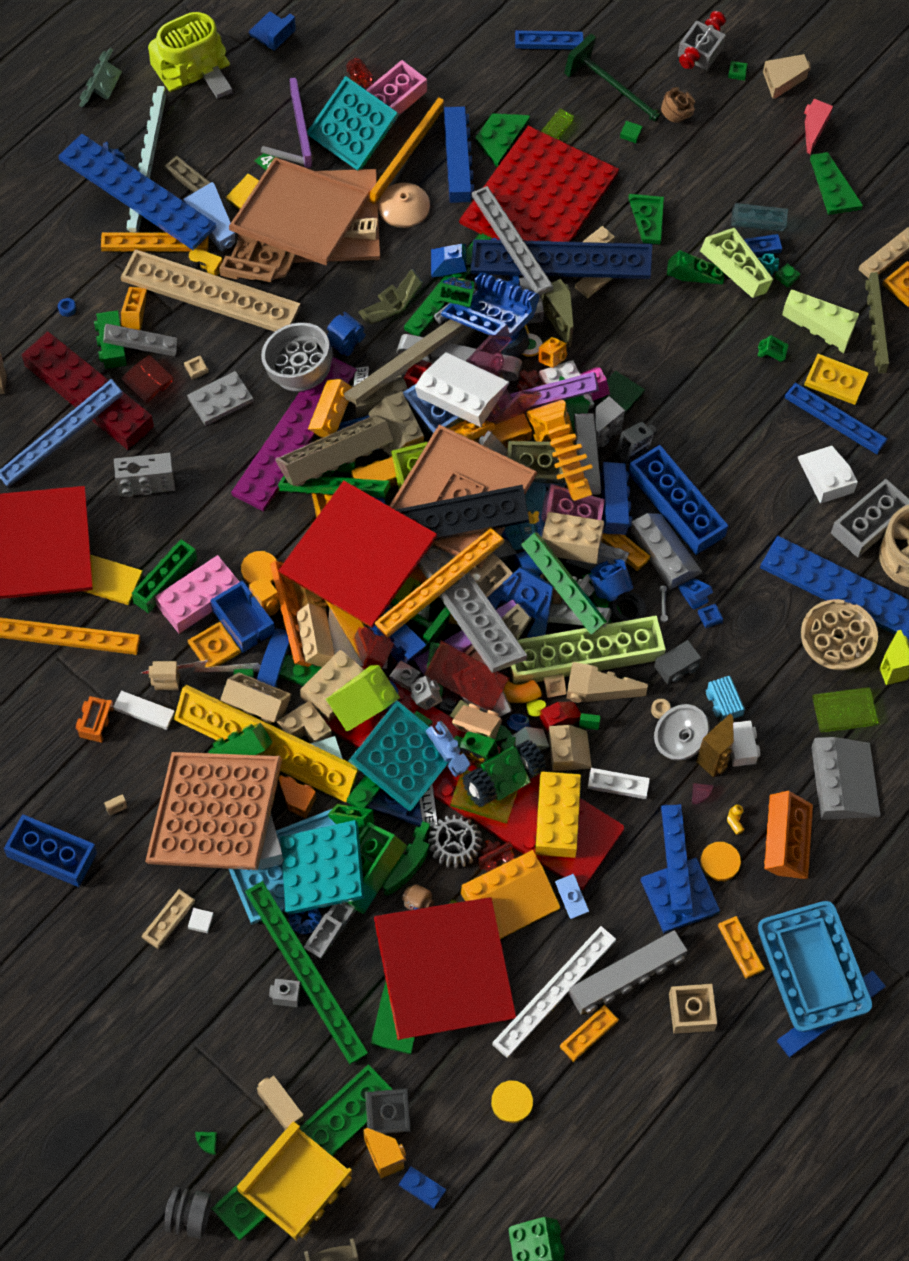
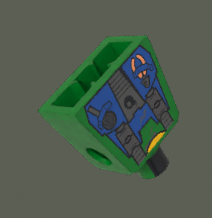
M449 276L440 282L437 300L471 307L474 282Z

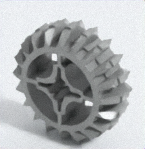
M454 814L452 820L446 816L445 822L439 819V826L433 825V831L429 833L431 838L428 840V844L431 845L429 850L434 852V859L439 858L440 864L446 861L447 867L451 863L454 864V868L458 867V863H461L464 867L466 866L465 861L472 863V857H478L477 852L481 851L479 844L482 843V838H480L481 832L476 830V824L471 825L470 819L465 822L463 815L459 820ZM444 833L446 835L447 840L441 847L439 844V839L441 835ZM467 837H470L472 843L466 850L464 842Z

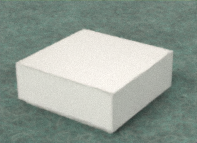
M193 908L188 929L208 934L213 912Z

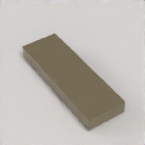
M178 156L164 166L168 173L193 193L210 183Z

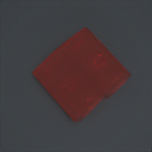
M149 355L131 368L121 379L148 404L159 391L163 392L175 378Z

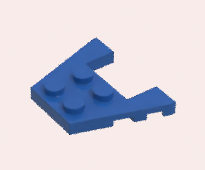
M521 566L492 592L487 599L495 610L502 599L506 602L514 600L531 617L536 619L527 637L532 638L546 635L554 587L551 583Z

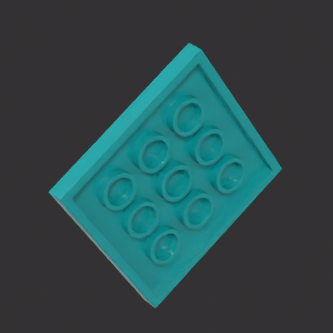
M345 76L307 131V135L358 171L362 170L400 114Z
M396 701L349 759V762L410 812L449 762L444 760L433 741L427 735L426 730L429 726L399 701Z
M356 820L280 837L284 861L282 862L285 911L288 915L364 899L359 828Z

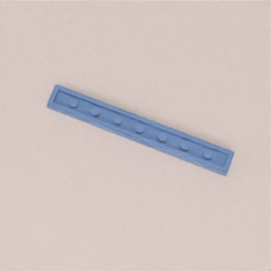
M112 379L109 380L1 468L0 479L8 488L11 487L124 394Z

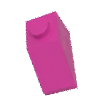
M600 367L580 374L596 373L599 391L590 393L593 401L610 394L607 379Z

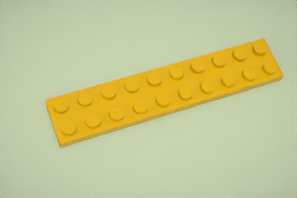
M188 685L182 688L174 720L215 740L222 737L225 740L234 731L240 733L249 724L254 726L261 723L273 743L265 751L257 755L280 756L282 758L280 771L347 802L359 771L354 765Z

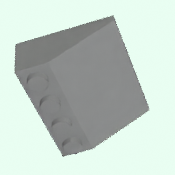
M837 737L815 738L811 749L821 820L880 817L870 743Z

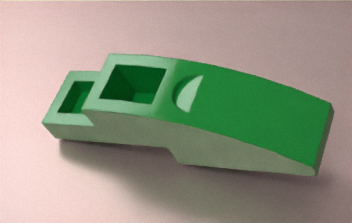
M422 821L421 826L416 827L413 838H415L413 844L409 843L405 855H401L382 885L384 887V895L389 896L404 886L425 861L430 851V844L425 842L430 832L429 823Z

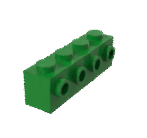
M182 539L173 546L170 552L160 560L158 565L133 590L134 604L149 614L157 605L155 596L178 582L197 561L196 549Z

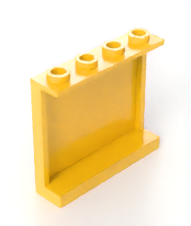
M293 1121L239 1183L237 1189L240 1194L297 1241L299 1237L303 1238L309 1232V1225L313 1220L318 1221L325 1212L323 1210L328 1203L331 1205L336 1200L339 1189L341 1187L345 1188L351 1182L352 1169H347L302 1132L300 1126Z

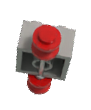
M713 11L710 19H707L705 24L696 20L681 40L678 50L679 62L683 68L692 69L695 65L705 70L710 68L724 48L726 34L719 32L721 26L726 23L723 13Z

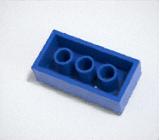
M23 814L4 847L8 858L77 887H80L97 854L95 844Z

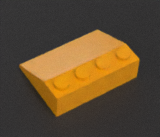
M533 850L463 884L461 888V895L465 901L492 897L500 939L560 909L544 869Z

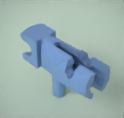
M439 721L435 727L443 735H439L432 726L426 730V733L444 760L450 762L448 767L452 774L457 777L467 771L471 764L464 753L459 754L458 741L454 740L445 724Z

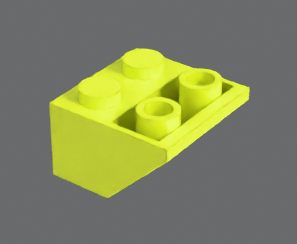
M902 630L897 631L879 668L886 685L905 681L909 678V642L907 637L903 635Z

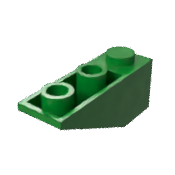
M681 250L668 260L667 275L681 281L723 284L724 272L715 264Z
M261 723L254 726L249 724L242 729V732L234 731L227 736V739L224 740L222 737L213 742L214 746L208 752L209 754L257 755L265 751L273 742Z

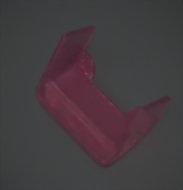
M490 335L466 362L500 377L498 372L504 365V357L501 351L512 339L510 337ZM506 388L486 421L492 422L495 425L525 413L542 396L541 392L520 391L512 399Z

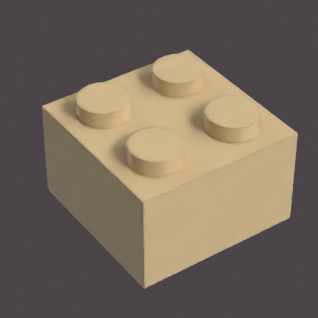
M712 984L671 987L669 1000L673 1034L715 1031L717 1018Z

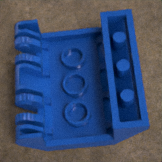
M480 273L475 278L478 290L473 294L471 307L450 303L441 312V315L495 338L512 339L534 317L539 294L527 289L523 291L520 286L503 281L502 279L495 281L494 276Z

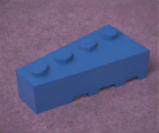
M387 607L382 616L391 609ZM406 624L389 637H386L376 625L373 628L366 625L397 663L401 660L406 664H410L422 653L426 646Z

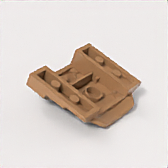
M238 234V242L231 257L225 256L220 266V276L272 282L274 279L287 276L296 254Z

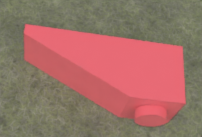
M816 99L813 100L811 105H807L804 112L806 114L807 153L811 154L829 121L833 106Z

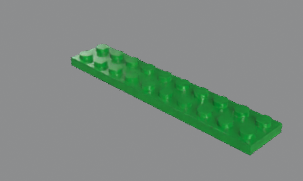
M368 1064L300 1127V1130L333 1156L367 1125L365 1092L393 1089ZM237 1184L211 1209L237 1239L242 1241L267 1216L238 1192L237 1186L239 1184Z

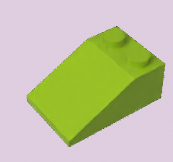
M428 442L391 451L399 490Z
M370 665L325 700L345 730L349 731L386 709L400 697L379 665Z

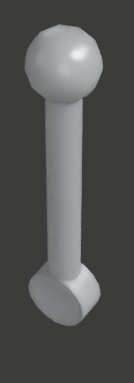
M664 585L660 587L662 595V616L660 620L662 623L668 621L665 601L667 587Z

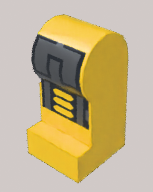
M201 249L189 252L191 268L201 269L215 276L219 275L220 266L223 262L221 257Z

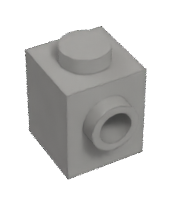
M401 660L390 674V680L412 692L410 685L420 678L419 671Z
M275 979V983L270 986L269 992L273 1005L298 1007L301 988L300 981Z

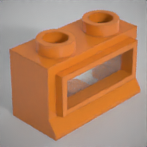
M90 696L88 701H84L82 706L83 717L82 719L79 718L76 723V730H78L80 738L102 743V730L104 726H108L109 722L108 713L114 710L112 700Z

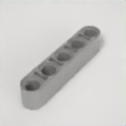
M574 414L576 445L580 443L582 445V448L577 451V455H587L586 459L580 461L581 467L592 464L593 468L585 470L583 473L584 477L588 480L592 495H597L601 492L594 414Z

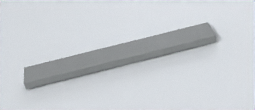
M486 186L472 192L473 199L532 290L538 293L539 296L553 290L550 280L489 187Z

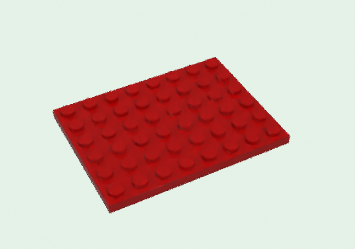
M528 126L484 187H489L523 241L571 242L618 175L619 169ZM473 200L460 218L459 224L480 234L483 233L491 237V239L496 238L500 240L475 200Z

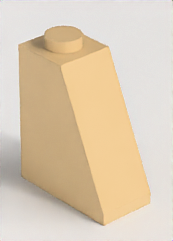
M805 54L765 61L763 73L773 99L807 79L808 71H810L811 67L810 62L806 60Z

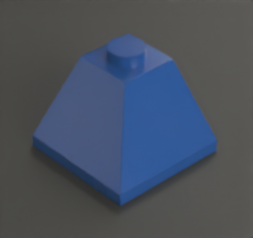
M466 243L431 249L432 277L467 272Z

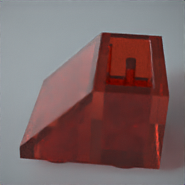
M359 627L353 637L362 664L368 667L370 665H379L382 669L394 645L391 639L384 635L378 636L367 627Z

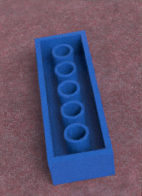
M660 445L630 463L629 476L695 555L726 536L727 523Z

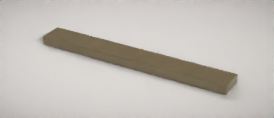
M451 319L344 393L345 399L358 405L463 331L464 325Z

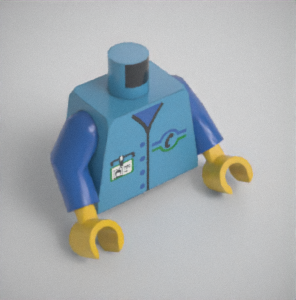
M528 511L529 523L508 526L504 529L501 536L511 543L513 549H523L521 544L535 532H538L542 538L545 522L541 518L540 511L532 513Z

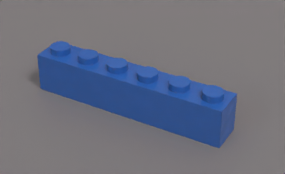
M444 107L450 203L471 202V195L474 192V184H470V181H473V170H469V166H472V156H468V152H471V142H467V138H470V127L466 128V124H469V114H465V107Z

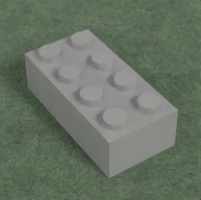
M885 479L834 522L831 534L858 558L885 535L890 519L899 509L909 505V499Z

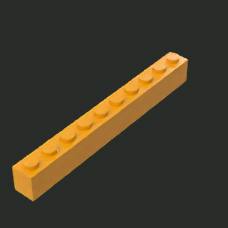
M524 413L514 414L507 419L494 421L495 429L490 431L506 448H508V441H530L532 439V429ZM481 436L473 441L478 443ZM392 456L382 461H375L364 467L359 466L351 471V476L355 479L390 481V488L398 485Z

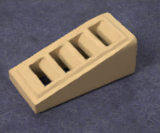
M355 219L350 227V231L344 237L376 240L378 219Z

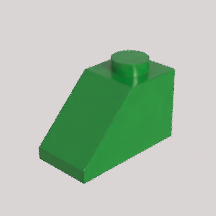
M337 804L328 813V817L335 824L356 820L358 822L359 835L368 822L374 825L372 809Z

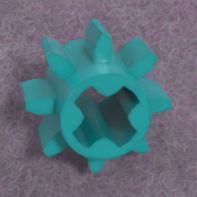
M765 253L762 258H758L770 275L778 271L779 258L775 259L774 254Z

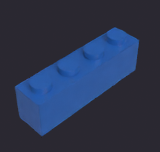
M603 462L600 471L601 499H605L602 513L604 521L603 533L626 535L627 529L632 524V517L629 516L631 502L628 501L630 487L627 486L629 472L626 471V466L623 463Z

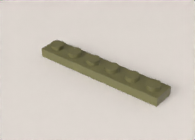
M872 272L869 279L866 280L865 288L869 290L867 304L871 307L869 320L873 323L871 325V335L875 339L873 340V351H876L875 366H878L879 373H886L889 359L878 272Z

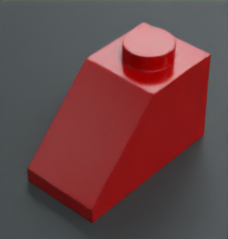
M557 702L541 710L540 721L547 733H549V726L571 725L580 721L581 713L574 702Z

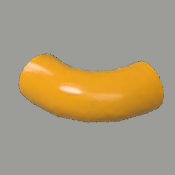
M504 674L497 675L510 703H527L542 696L541 690L534 680L524 684H514Z

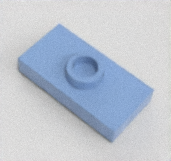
M574 874L555 881L570 919L589 912Z

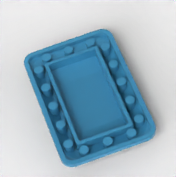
M818 902L764 918L759 922L758 932L787 1012L796 1030L807 1032L864 1015L871 1010L872 1001L837 910L831 902Z

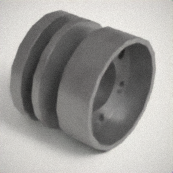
M174 1187L165 1210V1232L172 1233L176 1224L175 1233L180 1235L183 1227L187 1226L188 1237L202 1239L210 1213L211 1193L196 1191L193 1199L190 1200L189 1189H185L181 1197V1188Z

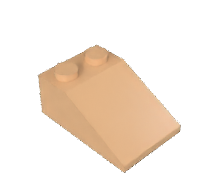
M469 704V706L463 705L452 723L458 730L467 733L470 731L496 739L502 719L498 717L499 714L488 710L485 713L480 711V707Z

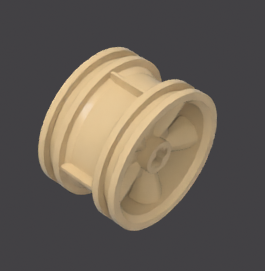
M906 505L899 509L890 519L880 545L879 559L883 570L893 581L902 586L909 587V546L900 551L894 540H907L909 545V505Z

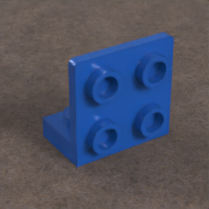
M268 12L249 31V35L275 51L296 30L295 16L289 14L281 19L272 12Z

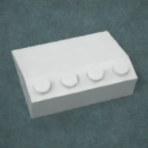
M445 352L423 373L415 385V389L419 398L481 427L509 385V382Z

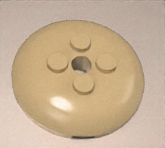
M833 599L817 604L806 614L801 626V639L807 653L820 665L833 670H850L863 665L873 655L878 642V631L873 618L864 608L857 604L847 603L845 600ZM839 635L842 637V639H838L834 636Z

